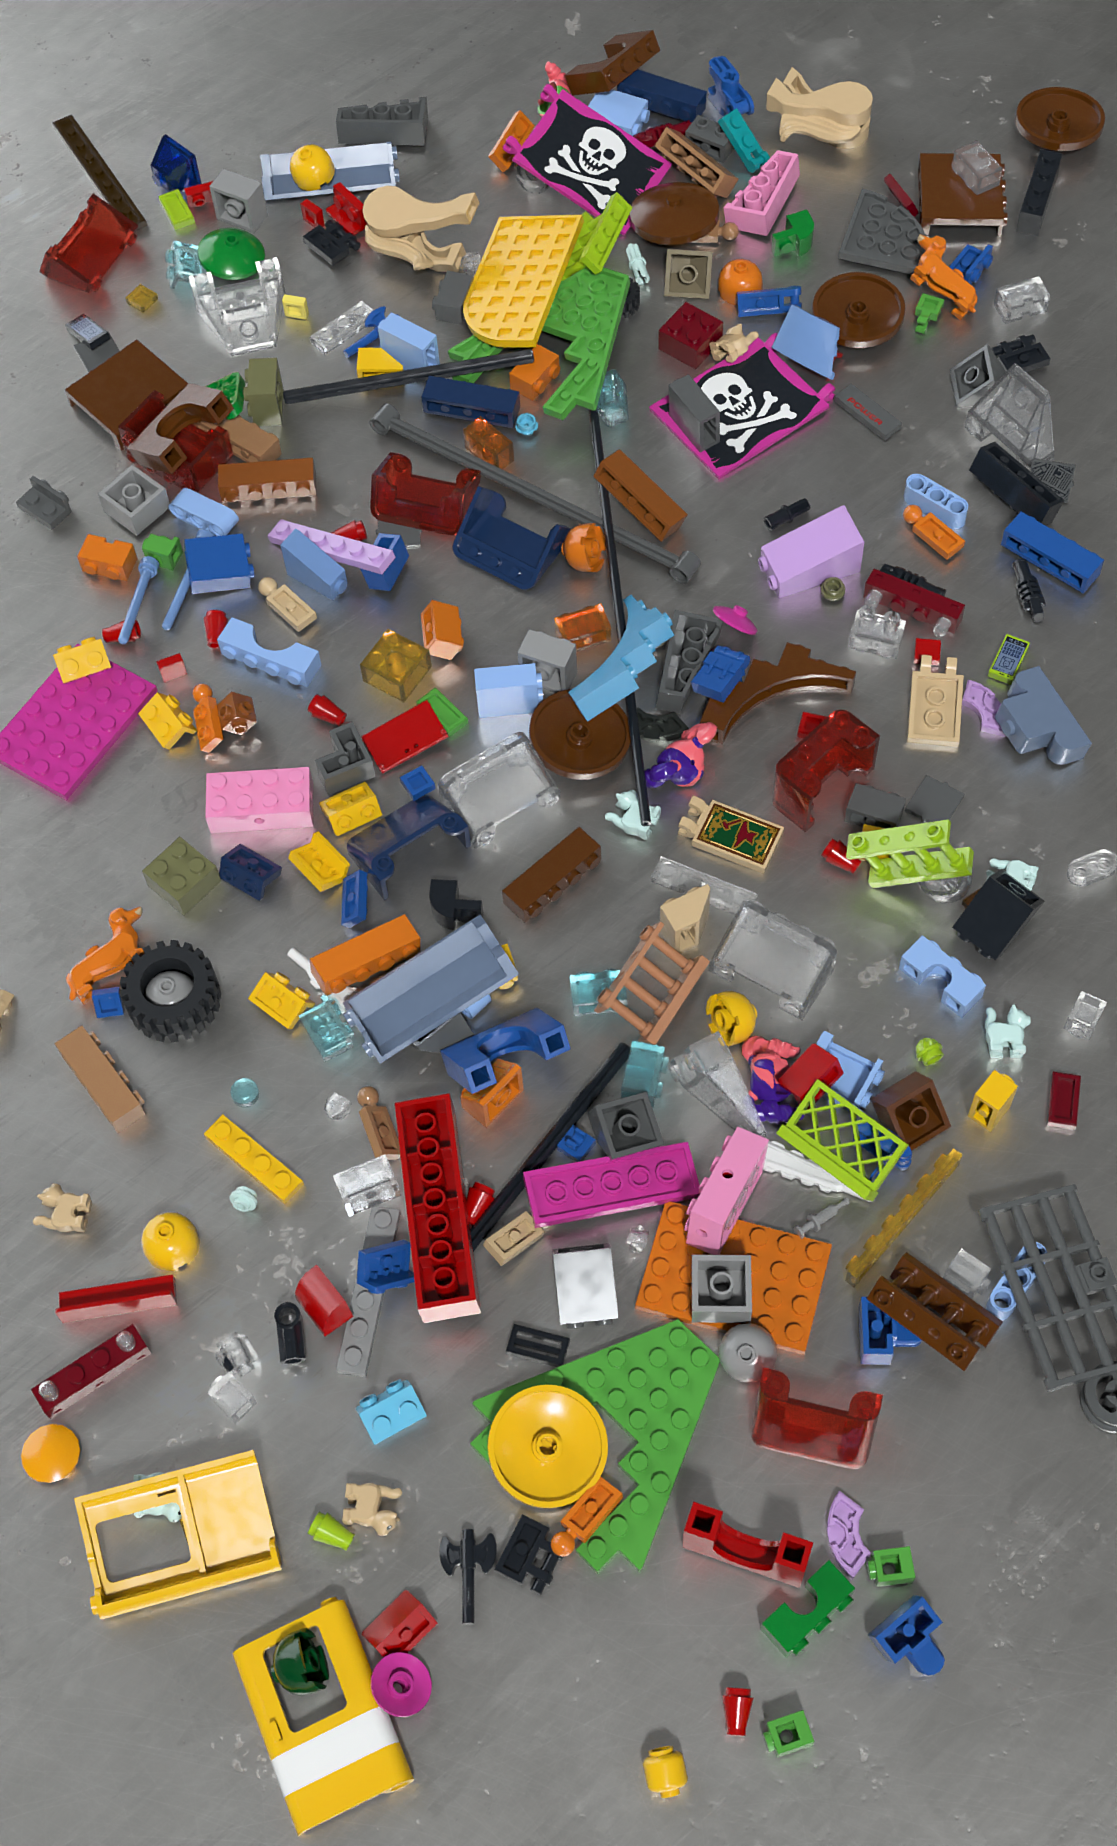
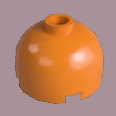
M735 259L728 262L721 269L718 277L717 287L720 297L729 304L738 305L737 292L763 290L762 273L756 264L746 259Z
M595 523L580 524L572 528L562 543V554L573 569L580 572L594 573L601 570L605 559H600L601 551H606L605 538L600 526H595Z

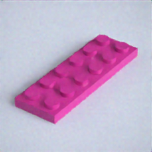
M688 1142L656 1147L614 1160H610L607 1156L523 1172V1180L535 1228L657 1206L667 1202H678L698 1198L700 1195V1184Z

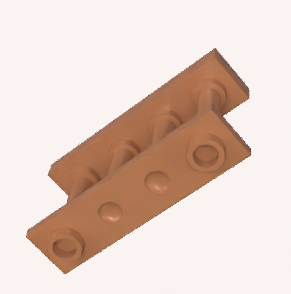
M661 921L653 926L647 925L639 935L641 941L610 987H606L597 997L599 1003L594 1009L596 1013H600L610 1007L638 1029L641 1036L636 1044L643 1050L656 1045L710 962L703 955L694 959H687L659 937L658 934L665 925ZM651 944L681 967L680 971L682 974L679 979L673 980L644 956ZM637 965L667 988L666 991L669 994L665 1000L659 1001L630 977ZM623 986L653 1009L655 1015L651 1021L645 1022L616 999Z

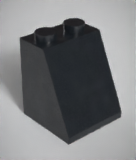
M1001 869L987 879L952 928L957 931L956 934L960 939L976 945L981 955L988 959L993 958L997 960L1045 901Z

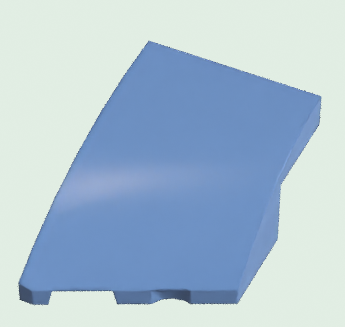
M792 304L772 348L799 364L833 380L835 377V373L832 371L833 359L837 357V341L839 340L840 328Z

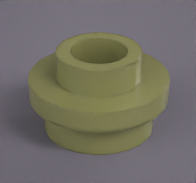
M830 577L822 583L821 595L830 601L840 600L845 595V585L841 579Z

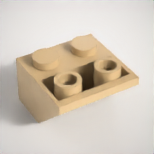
M708 884L702 887H694L687 894L679 898H670L660 906V921L665 924L660 932L665 941L679 953L699 945L709 915L711 888Z

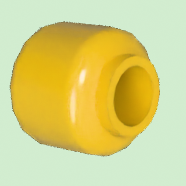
M663 1746L648 1751L649 1756L643 1761L648 1789L652 1792L660 1793L661 1798L679 1795V1788L683 1787L688 1781L683 1754L674 1750L673 1746Z

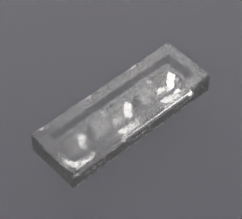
M363 301L359 302L310 336L311 343L324 355L328 354L366 328V318L373 309Z

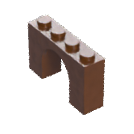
M648 30L615 35L603 45L608 59L596 63L577 65L564 76L572 96L612 90L661 51L654 31Z
M189 383L127 449L140 466L173 474L187 459L181 448L173 440L175 435L186 426L199 421L219 425L234 408L221 390Z

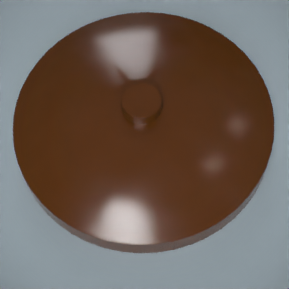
M1048 87L1033 91L1020 101L1016 111L1015 123L1020 134L1034 145L1055 151H1072L1087 147L1100 137L1104 128L1105 113L1101 105L1084 92L1065 87Z
M672 182L660 184L642 192L631 205L633 208L630 212L631 226L641 238L657 244L678 245L698 240L714 229L719 220V203L715 195L702 186L686 182Z
M850 272L829 279L818 289L813 300L812 315L823 318L840 328L837 344L851 348H869L887 342L898 333L904 321L905 301L898 288L887 279L871 273Z
M572 689L559 691L544 699L532 714L529 726V742L534 755L547 769L566 778L588 780L602 777L612 772L623 762L628 754L631 741L627 715L617 703L587 721L568 693Z

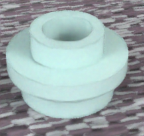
M245 1186L237 1187L229 1197L234 1208L242 1212L254 1210L258 1203L256 1192Z

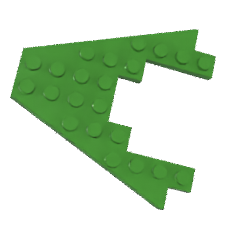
M586 267L560 283L542 331L572 341L571 345L565 350L564 355L566 360L578 363V365L544 404V414L564 420L576 405L593 411L596 410L630 286L629 275L604 267L601 272L595 275ZM472 335L449 349L448 354L451 359L461 361L497 355L504 347L489 345ZM484 371L453 376L452 378L457 381L474 383Z
M677 1319L475 1400L472 1403L473 1407L490 1424L470 1445L490 1465L487 1443L490 1427L496 1414L512 1396L533 1386H562L579 1393L593 1406L597 1404L637 1443L618 1463V1467L637 1487L603 1521L585 1544L582 1543L576 1549V1553L597 1574L618 1553L640 1572L644 1567L719 1368V1357Z

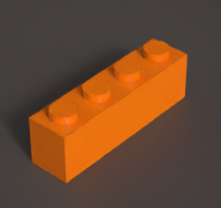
M404 914L310 958L311 973L325 996L340 993L349 985L363 982L370 975L379 971H386L394 964L416 956L417 953L421 952L420 937Z

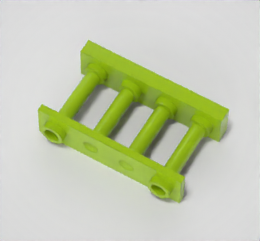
M618 192L611 195L603 213L596 218L590 216L586 211L583 212L584 224L561 282L586 267L595 275L602 271L633 208Z
M948 819L849 834L846 858L848 860L865 858L870 864L868 884L872 888L972 875L974 851L971 847L956 849L952 847L949 843L951 821ZM936 847L941 849V851L928 852L927 850ZM914 851L916 854L904 856L901 852ZM889 854L892 858L879 859L877 856Z

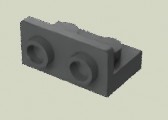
M32 476L30 478L32 488L17 500L16 504L20 510L53 530L72 512L68 503L69 498L64 492L53 489L44 479L39 480Z

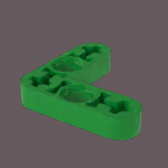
M239 372L231 373L205 386L221 390L234 409L225 419H233L242 412L244 405L243 390L246 382Z

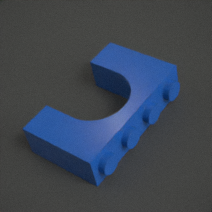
M535 1008L442 1049L440 1052L447 1074L473 1094L497 1083L491 1061L510 1052L528 1050L537 1053L545 1060H549L571 1050L564 1025L539 1008Z

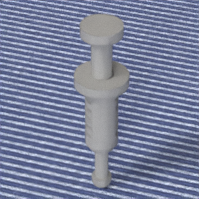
M844 1198L837 1205H829L815 1215H807L806 1224L801 1227L798 1225L793 1227L794 1234L799 1235L802 1239L805 1237L804 1233L810 1229L816 1232L819 1231L821 1224L837 1215L838 1209L848 1205L850 1200Z

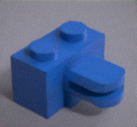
M861 1297L858 1307L860 1364L890 1365L894 1355L893 1347H917L922 1342L920 1338L868 1301L867 1297Z
M913 1595L867 1635L889 1662L896 1664L901 1658L906 1656L916 1670L925 1675H934L943 1668L945 1662L943 1653L929 1636L943 1622L922 1596Z

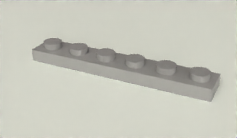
M372 1206L363 1249L395 1242L401 1215L400 1210ZM357 1277L350 1304V1310L354 1317L346 1323L336 1370L340 1374L366 1378L384 1293H370L367 1288L357 1284Z

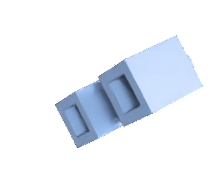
M922 935L901 956L899 969L919 985L930 976H939L947 982L948 986L943 991L941 1002L959 1017L963 1018L983 997L986 987L983 980L977 974L966 970L958 959L948 956L933 940H928Z

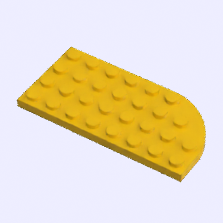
M582 215L498 218L463 304L466 323L475 337L484 343L496 347H536L584 224Z

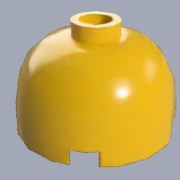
M310 144L304 145L294 152L290 160V173L300 189L315 191L321 189L320 185L325 182L328 184L332 180L335 166L326 150L320 146Z
M725 991L711 995L707 1000L706 1015L711 1014L712 1023L708 1024L714 1039L721 1046L728 1045L729 1047L746 1041L755 1029L757 1010L743 994Z
M166 1212L155 1216L147 1223L142 1233L141 1244L144 1255L152 1266L163 1271H175L179 1269L178 1267L186 1263L188 1265L193 1261L199 1251L200 1239L196 1227L187 1217L175 1212Z

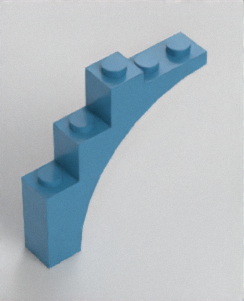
M632 595L623 599L628 610V621L619 644L594 673L568 692L587 721L639 689L634 680L638 678L637 674L657 662L653 655V652L656 651L655 648L674 636L670 628L673 623L666 612L661 614L656 607L651 610L647 609L641 599L637 601Z

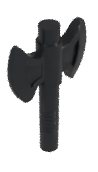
M473 1529L462 1530L460 1546L453 1545L444 1536L439 1550L441 1565L448 1576H453L455 1569L459 1565L462 1570L463 1625L474 1624V1570L476 1569V1564L481 1565L483 1573H489L497 1553L494 1535L489 1533L483 1542L476 1545Z

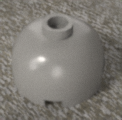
M165 971L151 979L145 989L144 997L148 1002L156 1006H173L188 997L194 983L187 975L179 971Z
M741 1323L730 1328L722 1337L719 1346V1361L724 1371L733 1379L744 1383L757 1382L765 1378L774 1368L777 1360V1344L772 1334L764 1327L753 1323Z

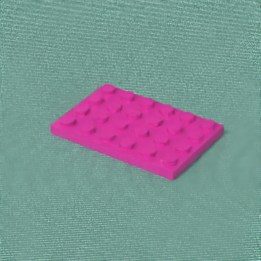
M110 660V669L63 684L58 668H56L1 731L0 764L67 801L138 716L141 709L158 692L157 687Z

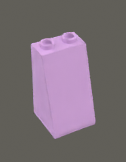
M845 505L762 546L758 564L761 571H765L768 576L767 580L772 591L775 590L778 598H782L822 585L830 577L841 579L859 573L861 570L864 540Z

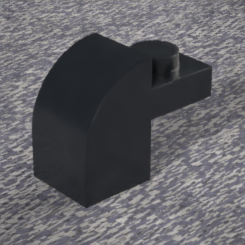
M431 879L429 898L432 914L437 923L444 928L455 930L456 921L467 923L478 915H481L483 918L482 900L459 899L457 880Z

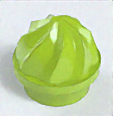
M921 1039L915 1048L918 1061H922L925 1066L938 1062L944 1056L941 1051L942 1045L935 1039Z

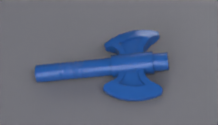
M385 306L373 310L368 315L365 327L375 328L343 350L347 358L357 353L358 348H364L379 338L378 326L383 319H386L384 316Z

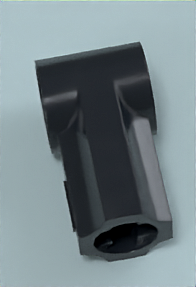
M291 1302L282 1303L276 1308L274 1313L277 1325L280 1363L288 1365L299 1364L306 1361L303 1318L295 1304ZM293 1313L296 1315L295 1320L290 1324L281 1322L285 1314Z

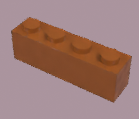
M620 449L602 460L593 476L661 542L679 530L688 515Z
M313 458L220 464L218 465V489L222 502L316 495Z

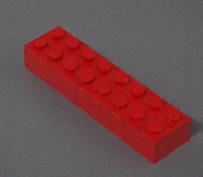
M450 1093L395 1103L419 1314L423 1323L479 1314L481 1309L457 1123Z

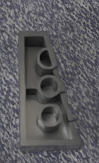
M420 97L419 102L409 103L408 99L400 100V104L387 105V102H381L372 108H368L367 105L338 108L336 117L338 144L369 145L392 142V146H424L428 124L427 97Z

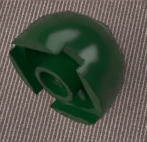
M302 1628L285 1636L275 1648L273 1655L272 1677L276 1683H280L285 1690L293 1695L302 1696L321 1691L327 1687V1685L323 1684V1681L329 1679L328 1663L321 1645L315 1647L311 1639L316 1636L308 1628Z

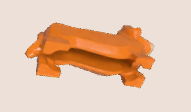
M919 234L917 241L925 252L920 257L918 266L915 267L910 280L918 286L926 281L932 290L952 299L958 308H954L951 313L961 321L968 311L971 313L976 312L974 308L978 300L976 290L964 279L963 273L959 269H951L942 261V256L946 250V240L943 237L936 235L929 238Z
M141 907L128 911L123 908H116L110 913L108 922L113 932L112 939L101 947L98 945L91 947L86 952V957L76 964L66 976V982L71 989L69 995L71 1001L78 996L83 1005L92 1000L91 990H93L92 986L96 981L120 972L129 961L134 965L131 958L136 953L140 957L145 954L143 949L139 948V936L132 927V924L142 916Z

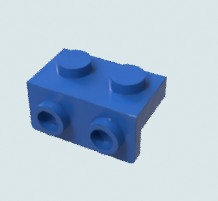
M967 244L949 267L951 269H959L969 284L976 283L985 268L988 269L993 261V256L991 255L993 246L988 244L982 251Z
M403 1239L359 1250L357 1284L367 1288L370 1293L382 1294L387 1289L395 1287L404 1288L408 1284L415 1282L414 1272L409 1270L410 1242Z

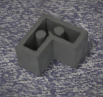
M353 721L330 730L331 742L335 752L315 760L319 778L328 796L376 777L372 759Z

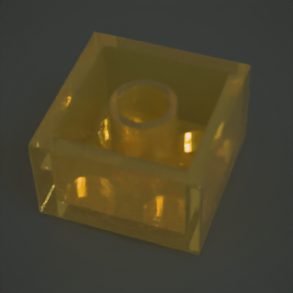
M387 629L360 663L363 682L402 702L407 700L432 667L429 649Z

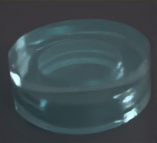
M239 1079L231 1087V1097L234 1103L240 1107L252 1106L259 1098L258 1087L251 1079Z

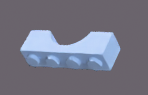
M231 617L217 639L221 654L226 658L239 660L251 668L256 667L264 670L271 676L282 677L294 685L308 687L321 667L318 650L297 642L284 650L272 651L264 649L257 644L254 626Z

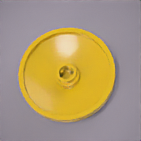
M557 1385L533 1386L512 1396L496 1414L488 1435V1459L498 1483L516 1500L537 1508L563 1507L579 1500L585 1491L594 1486L601 1477L608 1455L607 1433L597 1410L579 1393Z

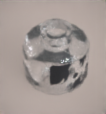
M234 1332L216 1344L218 1349L215 1352V1358L226 1375L233 1376L238 1374L241 1378L255 1369L253 1363L258 1359L259 1354L247 1335H238L237 1332Z

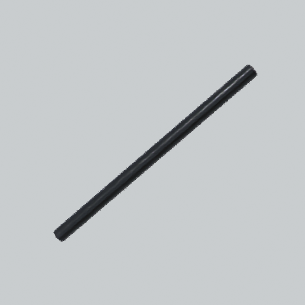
M532 349L285 390L283 398L285 404H294L427 381L429 376L447 378L530 364L534 362V353Z
M623 1042L617 1046L472 1226L470 1232L473 1252L525 1188L523 1172L537 1170L543 1166L568 1130L579 1121L631 1056L632 1049L630 1046Z

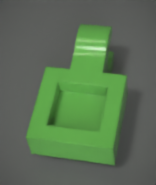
M922 294L915 309V315L919 316L915 332L924 334L929 320L937 321L945 299Z

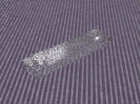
M662 856L651 875V882L683 895L687 894L694 887H702L708 884L711 888V906L747 920L758 899L757 893Z

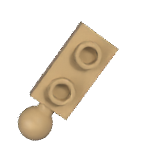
M265 577L260 580L258 589L262 595L266 596L267 604L296 631L300 632L317 619L316 612L285 584L278 588L277 582L271 577Z
M526 1211L487 1238L483 1246L503 1266L542 1238L545 1233L542 1228H549L550 1226L535 1228L533 1218Z

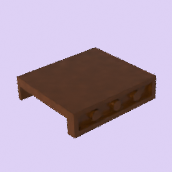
M920 153L918 164L919 224L926 235H929L930 225L997 226V236H1001L1002 228L1007 226L1008 214L1004 212L1007 203V197L1003 196L1006 180H1002L1005 164H1001L1000 154Z
M136 339L81 379L65 389L70 406L73 407L77 404L113 437L115 446L122 451L147 428L189 383Z

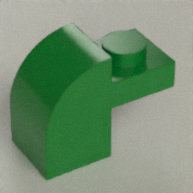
M808 210L786 215L785 230L772 234L771 251L774 257L796 251L800 257L811 249L814 221Z

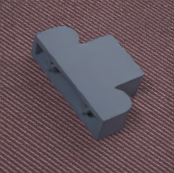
M1040 666L1017 673L1008 690V698L1003 700L995 715L996 721L1019 754H1024L1047 747L1046 754L1048 758L1059 765L1083 759L1092 742Z

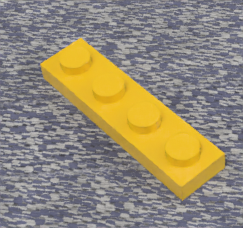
M223 1114L204 1133L205 1138L284 1205L304 1185L303 1180Z

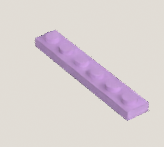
M282 519L267 535L271 543L281 545L296 528L334 561L378 574H383L395 559L393 550Z

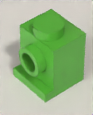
M150 534L142 545L144 556L155 558L159 562V567L172 571L183 554L180 540L175 536L171 540L166 536Z
M910 1546L874 1550L871 1555L872 1560L867 1561L869 1580L875 1579L876 1587L912 1584L916 1578ZM891 1565L894 1568V1573L886 1574L883 1567Z
M803 1710L767 1722V1732L763 1733L768 1752L775 1751L777 1758L812 1747L814 1744V1739ZM783 1731L790 1732L792 1741L788 1743L783 1742L780 1734Z

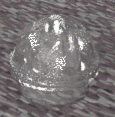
M468 252L462 257L460 268L466 274H476L481 262L478 252Z
M333 1092L330 1098L327 1097L324 1110L330 1119L342 1120L350 1114V1107L353 1103Z

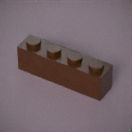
M578 827L502 890L503 903L524 923L530 918H536L549 902H555L567 887L578 883L586 871L589 869L593 870L598 866L601 861V846L583 829Z

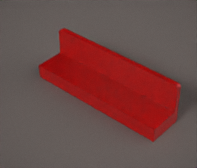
M172 1274L59 1292V1308L55 1309V1314L62 1323L175 1306L177 1305L175 1277Z

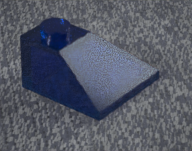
M163 135L150 165L154 183L158 187H163L168 192L176 189L183 192L185 191L184 188L202 184L195 154L168 135Z

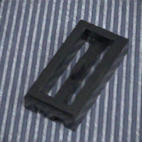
M514 1324L506 1354L559 1367L564 1365L570 1338ZM517 1334L553 1342L562 1346L560 1349L517 1338ZM514 1344H515V1345L522 1346V1347H526V1348H530V1349H534V1350H538V1351H542V1352L554 1354V1355H557V1356H559V1357H558V1358H555V1357L547 1356V1355H544V1354H540V1353H536V1352H532V1351H528V1350L516 1348V1347H514Z

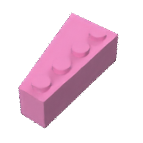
M777 150L761 167V172L748 181L749 185L743 191H738L735 195V200L732 203L728 202L723 207L725 223H735L739 231L768 236L800 176L798 154Z

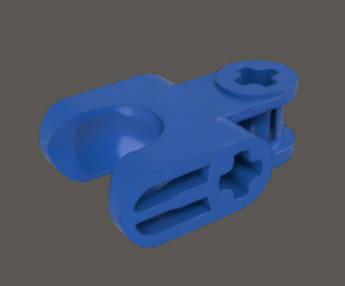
M724 56L712 58L709 61V73L715 85L708 88L709 101L722 116L727 115L736 108L741 115L745 113L747 115L753 114V100L750 94L740 85V75Z

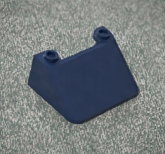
M478 486L453 542L454 554L458 558L520 589L529 590L533 588L562 551V543L571 528L556 524L550 530L547 538L503 517V512L506 510L505 498L496 491Z
M424 795L415 801H410L353 836L347 843V852L359 869L368 873L367 879L383 900L389 898L386 880L392 877L395 871L394 863L389 856L437 826L447 835L456 836L467 849L471 846L469 826L460 815L433 797Z

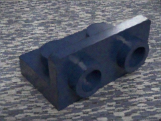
M239 844L221 857L219 876L220 879L260 901L264 897L265 887L281 875L282 867L246 846Z

